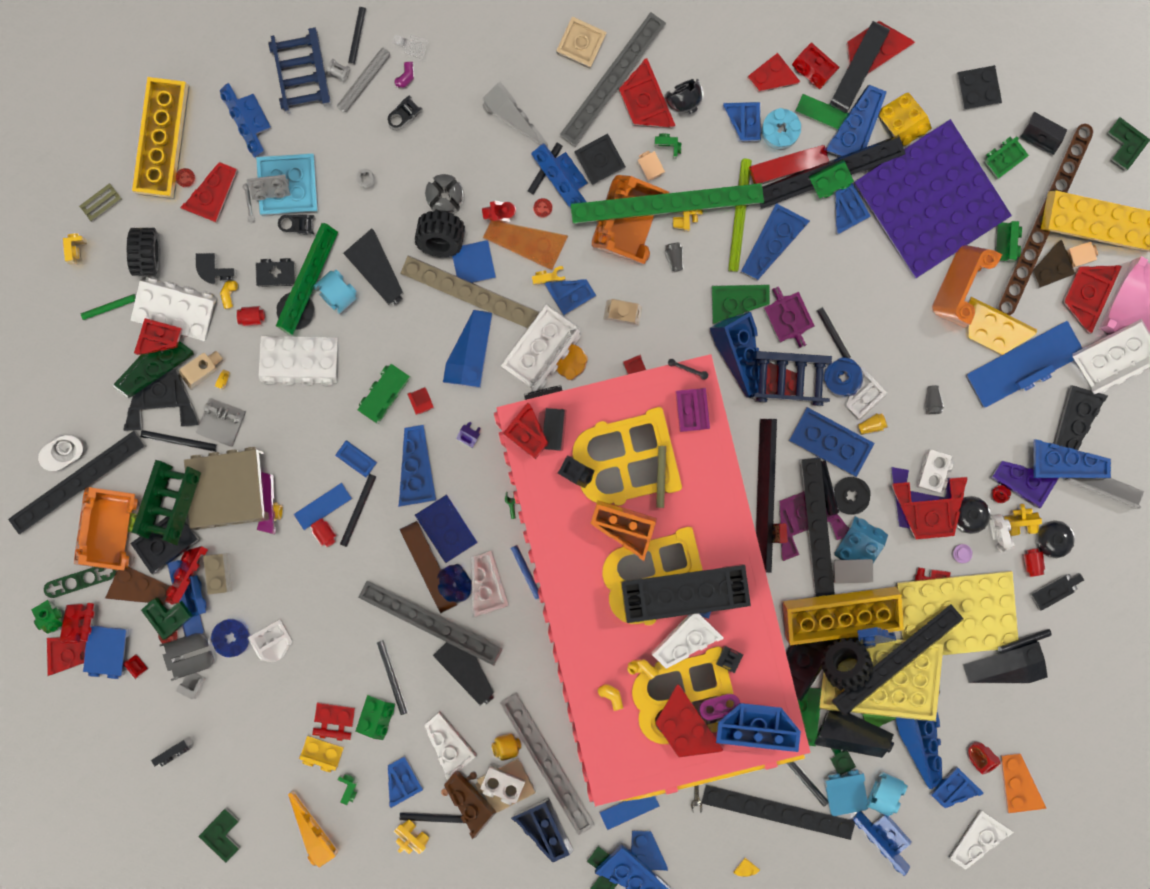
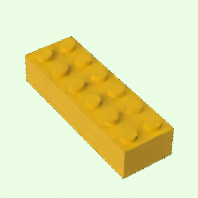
M147 77L132 191L135 194L174 198L189 87L184 81Z
M1048 191L1041 225L1042 230L1150 252L1149 210L1060 191Z
M897 587L783 601L785 637L789 645L857 637V630L875 627L888 630V632L904 630L902 594Z

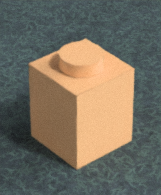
M647 151L639 155L640 159L637 160V163L647 183L665 174V170L655 151L652 153Z
M1092 242L1066 250L1073 268L1097 260L1098 251L1096 246L1092 245Z

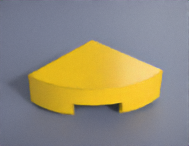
M222 370L215 387L225 388L230 376L229 371Z
M744 857L733 873L741 877H748L757 874L760 869Z

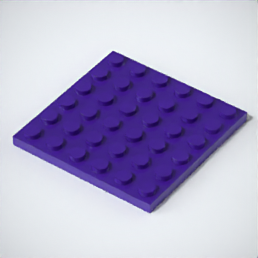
M951 119L904 149L905 155L880 164L854 181L857 189L914 278H918L956 253L960 247L970 244L1012 216Z

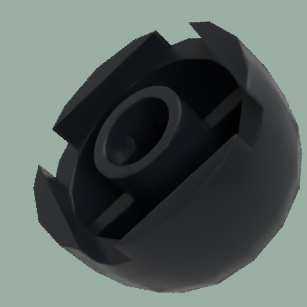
M690 79L676 85L674 92L671 93L669 90L664 95L671 109L676 112L691 114L698 110L697 106L702 103L704 92L699 79H696V81Z
M963 497L956 528L967 534L979 533L989 524L990 509L986 502L979 497Z
M1053 520L1040 526L1035 540L1039 551H1043V555L1057 559L1071 552L1074 547L1075 536L1069 525L1063 521Z

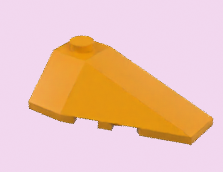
M291 791L288 796L306 851L309 854L307 858L313 866L317 865L320 868L336 857L339 851L295 792Z

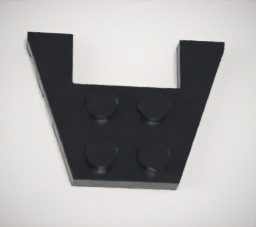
M177 369L170 370L132 396L126 423L124 424V431L142 430L141 410L179 407L181 427L199 425Z

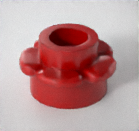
M998 485L992 491L993 499L998 503H1005L1010 499L1011 491L1004 485Z

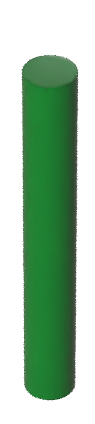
M132 294L80 313L82 320L135 302L136 295Z

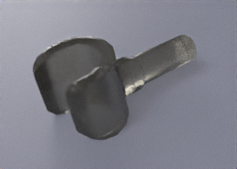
M699 785L694 786V801L691 803L692 813H694L693 808L695 806L700 807V813L703 811L702 803L699 801Z

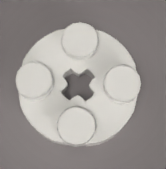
M1001 514L990 516L992 518L989 521L993 540L997 539L999 545H996L997 549L1001 553L1010 551L1015 545L1009 534L1011 530L1009 520H1004Z

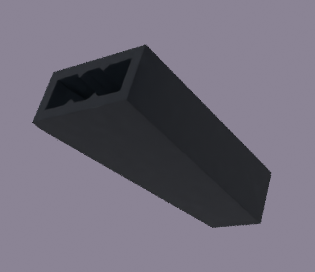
M371 228L343 254L389 306L392 304L396 306L403 300L402 295L404 292L376 232Z
M447 642L433 654V657L480 706L483 703L487 705L494 698L492 694L495 691L477 657Z
M827 710L814 744L883 758L886 752L890 753L894 746V742H892L894 734L850 713L844 717L840 711Z

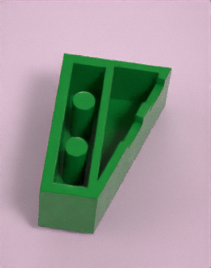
M393 364L386 365L383 368L379 381H374L369 389L370 393L367 397L364 396L358 405L357 411L376 424L381 422L411 378Z

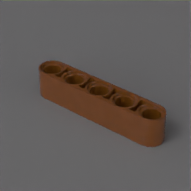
M415 521L400 528L406 545L439 612L443 613L457 606V601L419 523Z

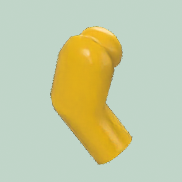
M644 659L633 660L627 667V671L630 674L634 675L635 673L644 672L651 680L658 674Z

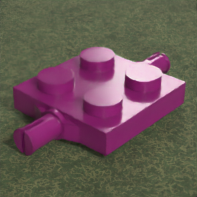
M779 286L773 288L772 290L777 300L773 304L764 307V310L779 342L795 338L799 348L806 346L807 344L802 334L806 330L815 327L800 293L796 292L790 296H783Z

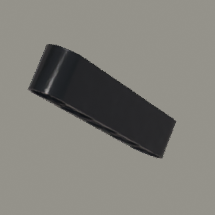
M872 21L829 104L830 106L847 114L888 36L889 28Z

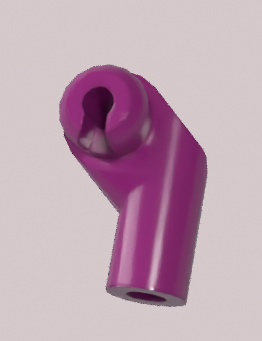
M404 62V73L394 81L396 87H407L413 81V62Z

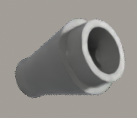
M680 242L665 245L666 250L664 251L672 271L682 270L683 246L680 245Z
M928 386L925 406L927 414L943 413L944 405L939 386Z

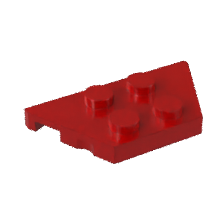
M878 21L877 23L889 28L890 31L868 74L915 43L914 40ZM868 28L847 41L849 65Z
M646 58L619 88V92L633 125L673 128L676 125L648 58Z
M1120 265L1078 267L1063 303L1090 334H1092L1122 268Z
M677 684L656 720V725L678 757L722 752L723 748L719 743H716V738L680 685Z

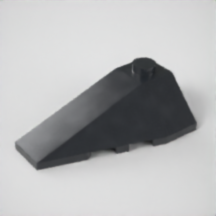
M1038 641L1003 654L996 653L963 664L968 683H1032L1048 678L1045 658Z

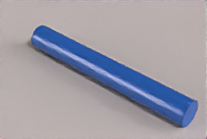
M516 545L510 549L536 600L539 598V589Z

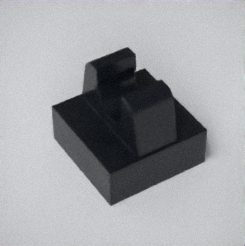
M723 646L716 665L735 673L744 654Z

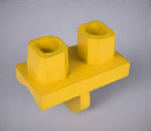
M703 211L683 212V217H673V228L683 229L684 232L689 231L690 216H692V223H698V216L703 215Z
M1024 503L1019 504V510H1013V515L1004 516V520L1008 519L1010 522L1011 530L1009 533L1011 536L1020 535L1021 526H1027L1029 534L1038 533L1039 525L1042 524V518H1040L1039 513H1033L1032 508L1025 509Z
M407 820L402 825L400 824L393 831L400 837L395 841L400 846L397 851L401 853L405 850L410 854L415 850L420 854L426 848L425 845L429 837L421 832L415 838L411 832L416 826L410 820Z

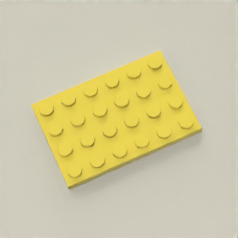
M1012 571L897 582V588L902 594L904 630L901 631L902 640L910 638L950 604H952L964 620L935 643L944 644L943 655L998 650L999 646L1018 640Z
M858 636L850 637L854 640V642L858 640ZM896 639V641L875 644L873 648H866L872 659L873 667L906 640ZM933 644L851 712L936 722L944 644ZM853 658L845 659L839 664L837 670L849 671L855 667L857 660ZM824 672L819 708L839 711L832 703V700L841 694L844 688L840 691L837 687H833Z

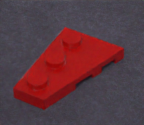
M200 546L184 552L181 558L183 562L174 573L173 578L175 580L166 591L167 598L165 602L171 605L179 603L190 583L188 577L194 571H197L199 567L197 561L201 554L206 555L208 549Z
M48 637L47 676L83 664L86 642L80 641L79 643L63 644L59 641L60 637Z

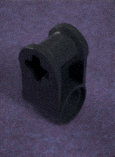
M410 95L403 99L388 115L387 120L390 129L400 131L422 112L423 108L418 107L411 100L412 97ZM399 117L402 121L399 125H393L391 123L392 118Z
M305 214L283 215L278 219V227L285 234L314 235L312 227L315 216ZM286 219L292 222V226L289 229H283L281 226L282 222Z

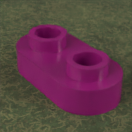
M730 693L704 700L699 708L700 714L706 720L724 717L740 703V700L736 695ZM728 700H732L734 703L731 708L726 706ZM707 706H713L714 710L712 713L706 712Z

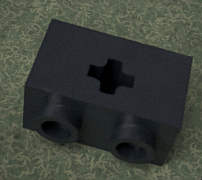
M281 258L280 262H272V259H260V263H256V286L279 287L294 285L296 281V263L291 261V258ZM275 268L281 271V273L277 274V277L271 274L272 271H275Z

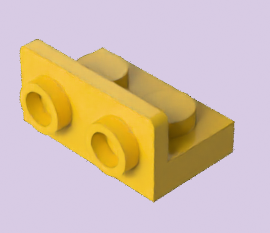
M78 233L68 234V238H63L65 262L70 265L77 264V259H80V251L76 245L87 244V240Z
M307 736L299 759L303 760L302 763L313 767L316 764L321 766V770L331 773L332 770H337L344 747Z

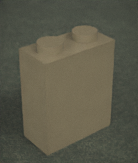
M228 553L203 556L208 595L233 591Z

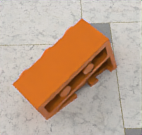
M597 500L590 524L644 561L657 518Z

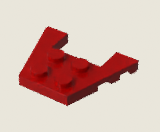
M967 477L949 478L951 498L912 502L910 482L892 484L894 493L915 540L955 536L960 514L959 509L968 480Z

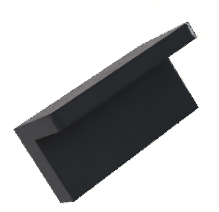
M1034 112L1020 137L1054 155L1063 142L1067 129Z
M546 408L543 432L549 444L545 449L563 451L567 410Z

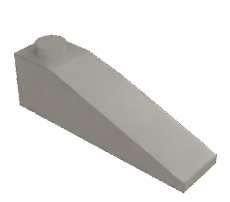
M501 81L498 82L483 97V107L489 114L492 112L497 118L538 145L544 143L548 147V143L532 123L530 124L524 111L517 107L512 95Z

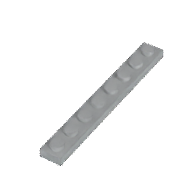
M517 693L500 702V705L577 834L580 835L594 827L593 820Z

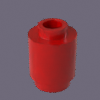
M260 306L241 307V309L237 310L238 325H262V321H265V310L261 309Z
M321 518L310 526L312 534L321 547L326 546L328 548L336 542L335 538L337 535L328 521Z
M1038 548L1027 550V554H1024V560L1029 577L1045 575L1044 570L1046 568L1043 551L1039 552Z

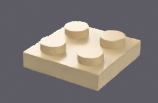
M572 16L556 52L591 68L607 32Z

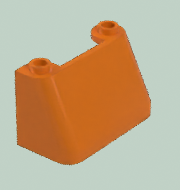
M617 175L611 183L606 200L667 194L669 191L633 176ZM654 215L598 221L592 238V246L631 261L645 264L650 256L649 247L644 244Z
M969 245L960 247L934 300L933 312L937 316L963 328L971 325L975 316V308L964 300L977 272L982 268L992 269L996 267L1002 254L994 250Z
M91 487L85 488L74 554L75 565L124 571L125 567H128L129 556L126 555L125 546L130 513H132V510H136L137 507L135 494Z

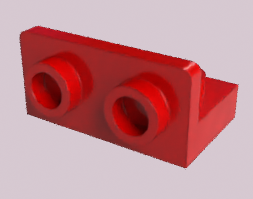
M812 42L792 63V66L818 89H821L840 68Z

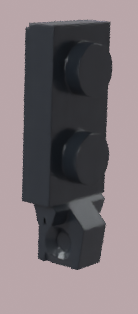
M1081 573L1073 577L1067 574L1031 593L1040 611L1075 593L1074 591L1078 589L1076 585L1084 581Z

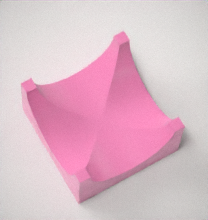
M1141 256L1132 260L1098 329L1112 334L1142 319L1150 332V264L1148 259Z

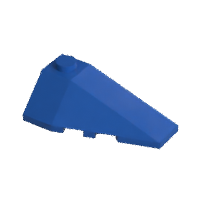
M747 312L710 327V331L720 354L745 396L749 398L751 394L758 393L760 366L757 360H752L753 352L759 351V348H756L755 336H758L752 313Z
M938 711L936 722L896 717L899 734L928 788L933 789L943 781L942 758L938 756V745H941V739L937 738V727H940Z

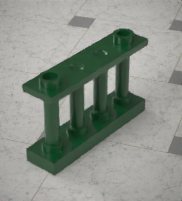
M155 460L131 533L149 539L151 533L164 535V541L177 546L201 472L188 466L185 473L172 471L173 466ZM169 478L182 480L179 491L166 489ZM163 496L176 499L172 510L160 507ZM157 514L170 517L167 528L154 525Z

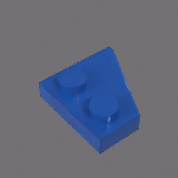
M723 103L742 142L761 141V103Z

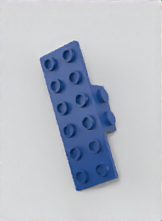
M1065 321L968 373L967 377L983 407L986 408L1024 388L1027 391L1035 386L1034 382L1040 379L1042 382L1052 377L1051 373L1055 372V370L1074 361L1073 353L1083 348L1069 322Z

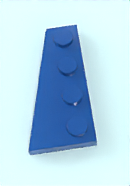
M623 845L619 846L594 870L595 874L604 876L610 882L619 884L626 889H671Z

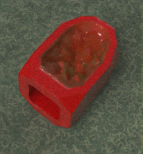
M974 742L970 745L968 750L969 758L981 774L990 773L1001 764L999 757L989 747L980 742Z

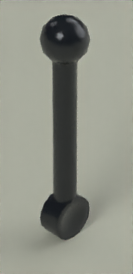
M674 359L668 360V365L671 367L676 366L699 375L703 380L708 378L706 371L700 372L677 363Z

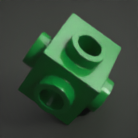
M49 600L31 609L35 617L34 624L38 630L42 629L46 634H49L62 626L61 617L63 615L60 609L55 607Z

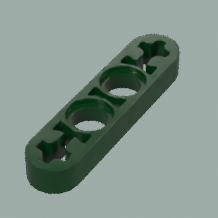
M92 567L47 582L44 585V593L49 598L66 595L112 580L117 570L112 569L113 572L110 573V577L108 575L100 576L102 580L99 581L96 569H99L98 572H102L106 568ZM87 572H92L95 576L92 583H87L84 579ZM69 578L76 580V587L73 589H69L66 586V581ZM62 580V587L65 592H62V589H58L54 595L53 592L48 591L51 588V584L54 587L61 585L59 581Z

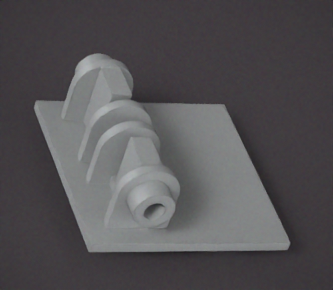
M285 175L247 179L252 200L291 196L288 187L289 180L286 179Z
M209 398L204 406V413L196 434L232 447L245 411Z

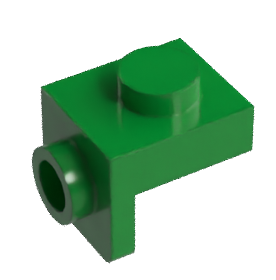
M660 133L659 136H655L654 146L673 147V158L676 159L677 154H681L682 143L678 142V137H670V134Z
M348 774L340 775L337 780L347 784L340 803L348 805L349 801L353 803L357 792L354 790L358 782H355V778Z

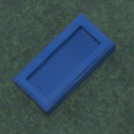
M347 440L335 455L365 478H367L378 463Z

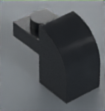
M196 253L197 273L207 283L217 285V278H220V281H232V278H237L236 269L217 268V254Z

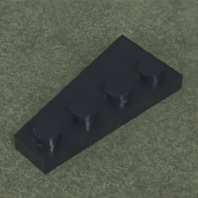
M1070 385L1055 444L1079 450L1082 440L1088 434L1093 420L1099 414L1100 408L1108 395L1101 393L1093 394L1091 390Z

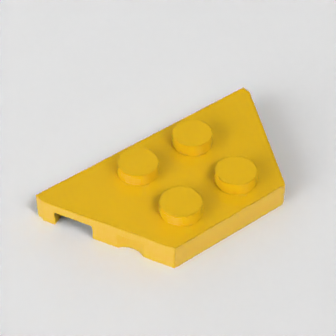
M970 297L969 303L975 308V316L971 325H969L970 339L1004 355L1036 335L1037 329Z

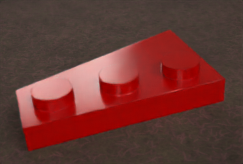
M219 162L180 208L216 223L238 169Z

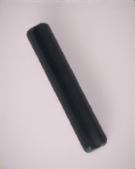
M821 461L828 515H837L839 508L826 461Z

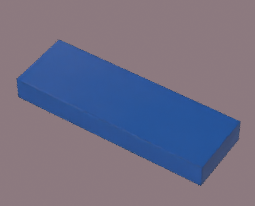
M340 483L293 515L303 530H306L319 519L324 518L350 501L352 497L343 483Z
M652 796L622 801L599 813L607 830L660 807L656 797Z

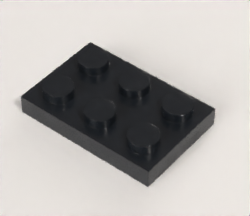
M165 517L155 526L167 528L170 517ZM186 521L177 546L164 541V535L151 533L149 539L138 537L130 543L152 575L200 541Z

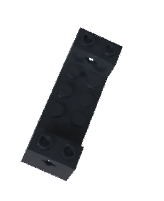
M744 564L620 581L627 623L751 606Z

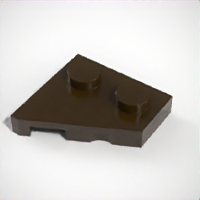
M1062 240L1058 241L1034 267L1032 273L1038 288L1075 274Z

